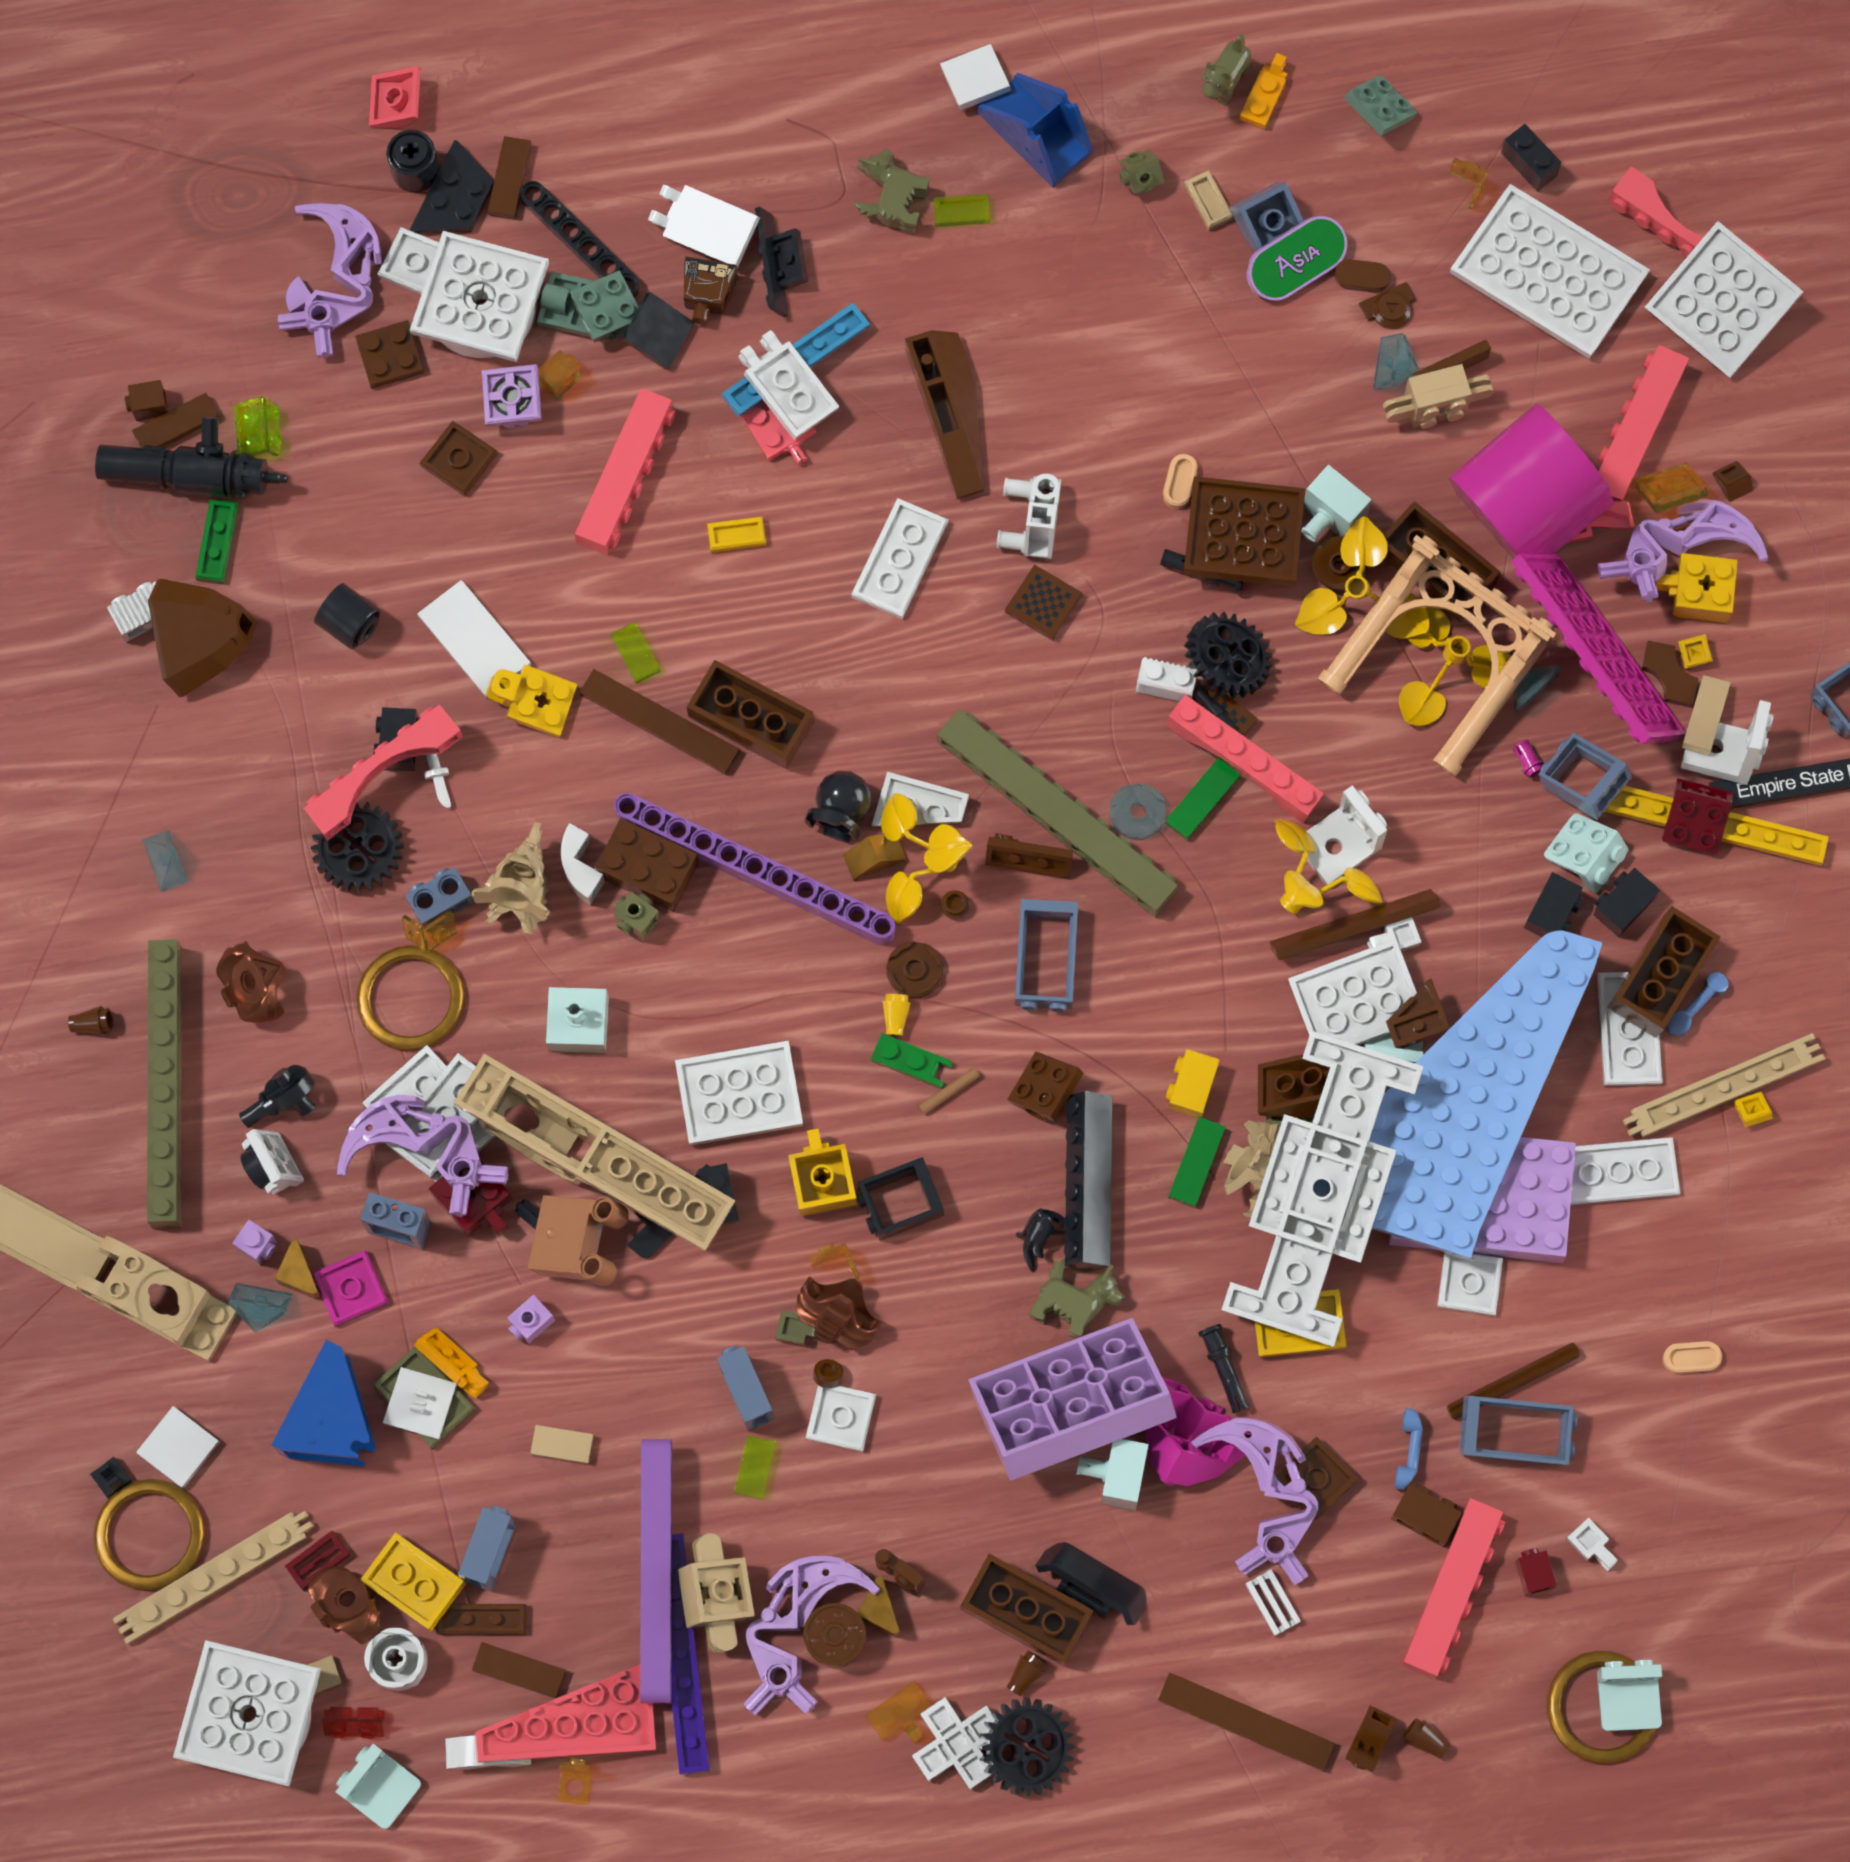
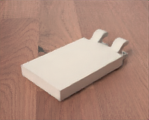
M663 184L659 195L672 201L673 204L667 216L652 210L648 220L655 225L665 228L663 234L665 238L723 263L735 264L738 269L760 218L686 185L681 193Z
M770 330L759 341L763 348L768 351L765 355L758 358L751 346L748 345L740 351L741 354L738 355V358L744 366L749 368L745 371L744 376L793 440H796L839 409V405L790 341L782 345L776 335Z

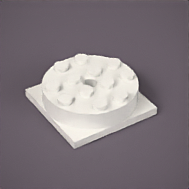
M443 231L410 327V333L442 342L447 348L463 356L472 358L499 357L517 362L523 341L535 322L537 299L549 265V259ZM480 299L487 300L484 304L478 305L477 308L476 301Z
M205 1640L173 1758L290 1787L299 1750L303 1746L310 1729L311 1706L321 1669ZM254 1707L257 1712L256 1715L259 1717H255L251 1722H245L243 1717L245 1710Z

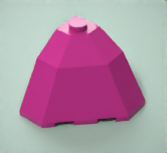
M1162 1377L1170 1392L1177 1418L1146 1429L1145 1433L1151 1466L1159 1474L1158 1478L1162 1482L1170 1486H1174V1484L1190 1486L1217 1478L1246 1456L1235 1445L1223 1440L1211 1441L1195 1448L1191 1441L1212 1427L1230 1421L1234 1417L1223 1415L1221 1413L1223 1407L1206 1397H1203L1201 1401L1196 1399L1184 1384ZM1246 1431L1245 1436L1247 1438H1250L1252 1436V1433L1250 1431Z

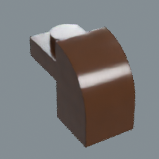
M1370 1705L1347 1752L1346 1760L1350 1761L1358 1769L1368 1770L1373 1773L1397 1718Z

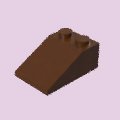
M1304 1054L1258 1064V1114L1260 1116L1284 1117L1285 1114L1291 1117L1314 1118L1330 1067L1302 1059Z

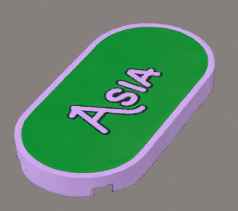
M1314 216L1302 221L1259 248L1251 256L1246 277L1251 290L1256 295L1267 300H1282L1332 270L1343 260L1347 251V237L1344 229L1336 220L1330 217Z

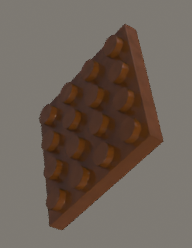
M1194 476L1183 575L1296 587L1305 488Z

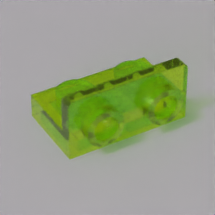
M262 396L234 404L236 441L239 454L241 452H249L253 457L264 453H269L273 456L281 455L280 445L282 439L279 433L278 420L280 412L277 404Z

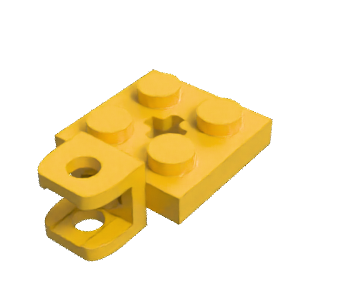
M524 665L520 674L505 669L497 670L495 675L491 677L486 696L495 703L509 707L505 719L559 738L577 684ZM542 694L546 696L549 704L539 708L538 701L534 699L535 696L539 697Z

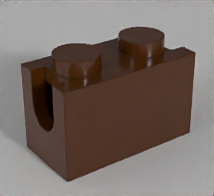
M1409 1484L1391 1520L1444 1547L1462 1512L1457 1510L1458 1505L1446 1498H1442L1440 1501L1431 1496L1432 1491L1425 1486L1416 1484L1414 1487Z

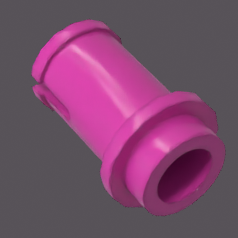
M1523 740L1517 743V746H1513L1512 749L1524 768L1522 770L1523 773L1532 778L1540 773L1544 763L1542 760H1538L1529 744V740Z

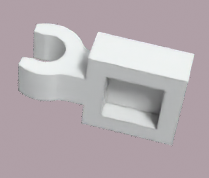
M1410 917L1384 926V934L1369 938L1370 942H1367L1368 948H1372L1396 939L1400 950L1404 951L1420 946L1421 939L1413 918Z
M1590 1518L1584 1521L1566 1539L1587 1561L1594 1555L1607 1572L1618 1561L1604 1547L1609 1538Z

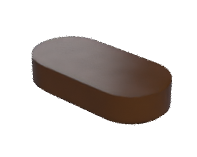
M1352 259L1341 261L1335 271V280L1341 287L1380 292L1387 288L1391 276L1387 266L1382 263Z

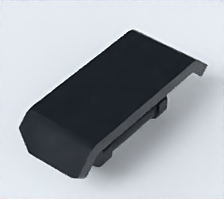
M1067 1542L1056 1543L1045 1550L1035 1564L1039 1573L1052 1571L1062 1577L1056 1589L1057 1591L1067 1594L1094 1610L1103 1619L1106 1618L1111 1608H1114L1123 1614L1127 1625H1136L1145 1611L1146 1595L1140 1585Z

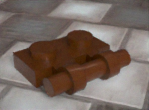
M881 1549L876 1553L875 1561L877 1568L881 1571H891L895 1576V1583L909 1594L912 1590L918 1594L924 1587V1577L902 1559H899L887 1549Z

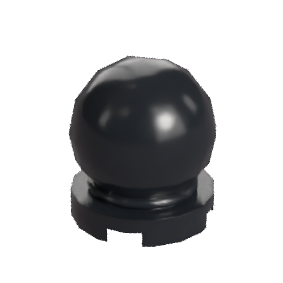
M836 771L825 776L817 787L815 797L817 808L808 809L804 820L810 828L817 825L825 829L823 835L843 842H849L852 837V840L857 842L861 828L856 823L864 819L870 810V788L861 776L852 771Z

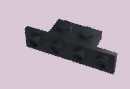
M759 206L755 208L756 216L760 218L756 230L759 233L760 239L758 250L763 258L764 265L762 275L768 291L766 301L770 310L782 317L788 316L784 290L808 282L801 231L794 228L776 235L773 214Z

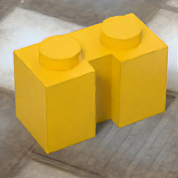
M1186 1049L1184 1057L1178 1056L1174 1073H1178L1176 1084H1169L1165 1099L1170 1100L1168 1109L1195 1118H1202L1220 1059Z

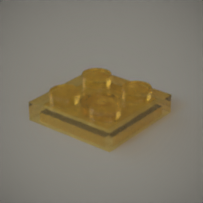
M1687 462L1635 479L1636 489L1655 513L1668 512L1674 507L1686 503H1695L1701 498L1708 497L1707 486Z

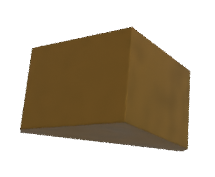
M884 835L868 836L843 854L853 881L906 861L899 841H890Z
M298 1239L293 1240L275 1280L279 1285L311 1298L319 1299L321 1295Z
M881 1575L876 1577L874 1581L881 1590L876 1595L870 1591L868 1592L858 1614L864 1622L893 1637L900 1636V1631Z

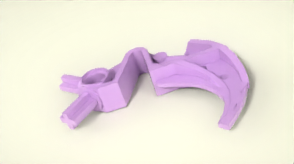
M305 204L295 206L296 215L308 214L318 216L330 226L335 239L334 257L330 269L333 278L358 297L315 290L305 302V311L278 315L280 331L307 328L308 332L314 334L317 358L323 357V359H327L328 356H333L331 332L365 312L373 303V294L369 288L372 282L369 276L372 262L370 257L373 252L375 265L382 264L381 246L372 224L357 210L342 204ZM348 221V224L343 225L342 222ZM365 250L361 273L352 275L350 267ZM319 314L327 315L323 320H314Z
M1696 499L1683 501L1676 510L1678 518L1672 520L1662 518L1659 522L1649 519L1642 521L1633 530L1625 560L1598 564L1600 579L1627 576L1628 580L1638 585L1642 600L1646 599V602L1650 603L1653 601V598H1658L1655 583L1666 573L1667 554L1660 546L1680 556L1681 553H1685L1688 549L1709 541L1735 540L1750 546L1757 554L1760 562L1768 561V556L1764 543L1755 530L1754 525L1744 515L1723 502ZM1693 521L1685 531L1680 530L1676 532L1673 530L1674 528L1686 525L1687 522Z
M396 1095L380 1099L365 1109L354 1120L348 1129V1134L342 1145L337 1169L338 1176H346L352 1157L359 1150L369 1145L392 1143L416 1153L422 1151L424 1155H427L454 1133L436 1166L440 1174L453 1188L449 1214L458 1217L466 1216L470 1190L475 1189V1186H479L480 1182L506 1184L508 1181V1167L481 1165L473 1133L466 1119L456 1115L445 1118L441 1114L431 1115L419 1111L424 1108L425 1101L416 1096ZM411 1115L417 1120L429 1123V1132H413L402 1118ZM391 1122H396L395 1126H390ZM369 1126L373 1127L371 1131H367ZM470 1168L466 1176L458 1177L462 1169Z
M1249 1417L1232 1418L1230 1421L1223 1422L1205 1431L1191 1441L1195 1448L1215 1440H1223L1235 1445L1245 1453L1252 1463L1260 1491H1265L1264 1496L1302 1502L1306 1505L1307 1508L1305 1510L1261 1520L1257 1538L1258 1545L1235 1560L1239 1570L1244 1575L1267 1560L1271 1563L1279 1562L1294 1585L1300 1583L1309 1575L1293 1553V1550L1296 1549L1318 1511V1501L1310 1491L1306 1490V1482L1300 1477L1296 1463L1292 1461L1290 1455L1291 1451L1301 1464L1306 1460L1304 1453L1293 1437L1275 1424L1261 1419ZM1246 1431H1250L1252 1433V1436L1250 1438H1247L1245 1436ZM1269 1447L1271 1449L1270 1453H1265L1264 1448ZM1278 1452L1285 1456L1287 1461L1286 1467L1292 1480L1286 1486L1274 1474ZM1273 1536L1281 1537L1284 1541V1548L1279 1551L1272 1550L1268 1540Z
M832 1556L801 1558L782 1567L767 1583L766 1589L770 1593H773L781 1584L783 1585L779 1593L776 1592L768 1608L762 1611L761 1619L752 1622L746 1631V1642L759 1676L763 1681L759 1688L743 1703L755 1716L775 1695L778 1697L787 1696L805 1715L812 1711L818 1703L799 1683L802 1678V1659L761 1641L760 1634L766 1631H802V1627L805 1626L818 1601L828 1591L839 1585L848 1583L858 1584L868 1589L874 1595L881 1590L867 1575L845 1562L844 1559ZM826 1569L829 1570L828 1576L823 1575V1571ZM804 1582L808 1583V1587L806 1589H803ZM793 1586L792 1611L781 1618L777 1610L785 1598L784 1594L787 1588ZM784 1669L787 1673L786 1681L783 1684L777 1685L774 1681V1676L777 1671Z

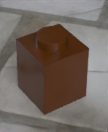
M161 380L128 385L129 395L125 396L127 412H132L136 421L156 418L168 412L165 388Z

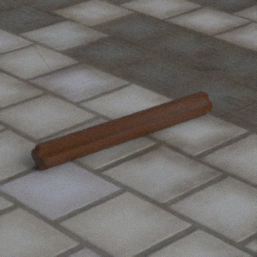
M1570 1343L1466 1396L1499 1398L1577 1359L1580 1356L1579 1349L1575 1343ZM1464 1397L1448 1404L1447 1411L1452 1419L1462 1416Z

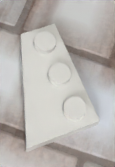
M887 772L872 827H881L883 810L888 799L894 793L903 794L913 803L917 812L916 825L962 823L970 795Z

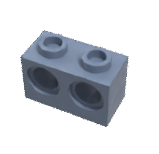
M455 867L450 870L445 868L434 875V879L425 884L421 882L409 889V893L405 895L425 931L474 903L471 893ZM450 884L457 885L458 890L454 894L448 895L444 893L446 886ZM429 898L433 900L431 907L427 909L419 907V903L423 899Z

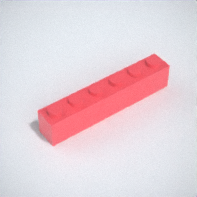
M1658 345L1655 354L1649 352L1643 365L1644 368H1647L1644 377L1638 375L1632 391L1636 392L1633 400H1626L1620 413L1625 417L1621 424L1615 423L1609 438L1614 440L1610 448L1604 446L1598 459L1602 463L1599 473L1607 483L1613 501H1623L1689 361L1688 357L1661 345Z
M643 388L640 389L575 532L577 544L608 555L611 547L615 548L621 535L618 531L622 523L626 524L631 515V502L633 498L638 499L643 487L641 480L644 474L648 475L653 466L654 460L651 458L655 450L659 451L664 442L665 435H663L665 427L666 425L670 427L674 420L676 411L673 410L671 399Z
M1472 1498L1467 1502L1402 1666L1433 1679L1438 1676V1673L1444 1675L1450 1658L1446 1656L1450 1645L1456 1646L1461 1634V1630L1457 1629L1461 1618L1467 1619L1473 1604L1468 1602L1471 1591L1477 1592L1482 1582L1483 1576L1479 1574L1483 1563L1489 1564L1494 1552V1548L1490 1547L1494 1536L1499 1538L1503 1530L1505 1521L1500 1520L1503 1511Z

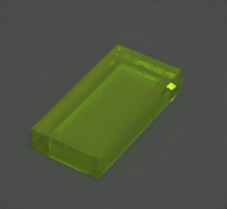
M988 194L933 198L935 227L990 223Z
M636 622L610 634L635 684L661 672Z
M747 1435L734 1491L735 1494L764 1499L776 1441Z

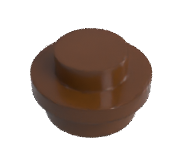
M949 891L942 897L941 910L948 918L959 919L968 912L969 900L961 891Z

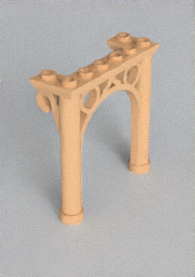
M1416 535L1413 539L1410 556L1327 670L1324 669L1317 679L1340 695L1390 624L1407 611L1422 607H1435L1454 612L1466 619L1479 631L1485 640L1491 656L1492 669L1485 690L1441 751L1433 759V762L1456 777L1462 769V766H1460L1538 657L1549 643L1553 644L1555 642L1556 633L1554 632V625L1542 617L1539 621L1534 617L1530 619L1531 613L1518 604L1514 608L1506 602L1508 597L1495 588L1490 591L1484 587L1485 581L1473 572L1467 575L1459 569L1462 565L1450 556H1447L1446 559L1440 556V551L1437 548L1438 544L1425 535L1421 539ZM1430 566L1436 569L1426 572ZM1432 577L1441 579L1449 587L1448 594L1443 598L1430 599L1425 590L1426 581ZM1417 583H1419V591L1423 599L1403 604ZM1454 583L1474 596L1468 601L1456 599L1455 604L1448 602L1454 595ZM1483 603L1504 617L1492 620L1488 625V629L1483 625L1486 622L1481 613ZM1474 607V615L1466 609ZM1504 624L1512 629L1516 634L1515 642L1509 646L1495 644L1492 637V630L1495 626ZM1521 630L1527 633L1526 637L1523 640ZM1515 651L1498 674L1499 659L1497 652L1509 653Z

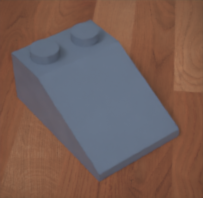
M1275 182L1229 206L1242 235L1253 253L1304 221L1285 182Z

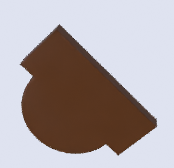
M1407 282L1359 302V306L1367 321L1374 319L1384 328L1397 329L1405 325L1409 320L1411 314L1410 303L1415 301V297Z

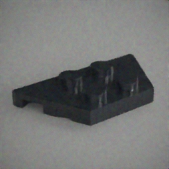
M454 140L410 228V231L420 235V232L435 231L436 234H442L443 231H455L457 233L472 232L491 194L494 184L493 180L457 140Z

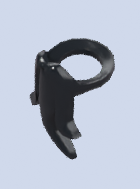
M1037 1209L1029 1218L1023 1232L1016 1233L1017 1238H1025L1023 1255L1031 1272L1035 1270L1033 1251L1037 1257L1044 1258L1043 1246L1050 1235L1065 1234V1218L1048 1209ZM1052 1220L1056 1221L1061 1226V1229H1055Z

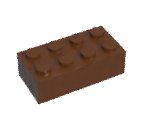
M1415 501L1384 533L1388 543V552L1384 560L1398 571L1412 553L1414 537L1417 535L1422 539L1425 535L1438 544L1437 548L1440 551V556L1445 559L1447 556L1455 559L1462 565L1459 569L1467 575L1470 572L1478 575L1485 581L1483 586L1491 590L1498 582L1500 571ZM1430 566L1426 572L1436 569ZM1432 577L1425 583V590L1432 599L1443 598L1448 594V585L1437 577ZM1454 583V595L1448 602L1455 604L1456 599L1468 601L1474 596ZM1474 607L1466 610L1471 612L1474 609ZM1446 610L1459 622L1464 620L1460 615Z
M716 660L713 661L687 705L689 718L785 769L788 768L814 723L813 711Z
M1671 906L1663 915L1607 1007L1657 1038L1669 1023L1719 941L1720 936Z
M988 1554L960 1605L961 1611L1064 1667L1094 1610L991 1554Z

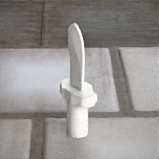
M426 754L430 770L424 773L425 779H432L434 781L439 802L444 807L450 808L451 802L443 778L449 775V770L447 767L441 768L437 754Z

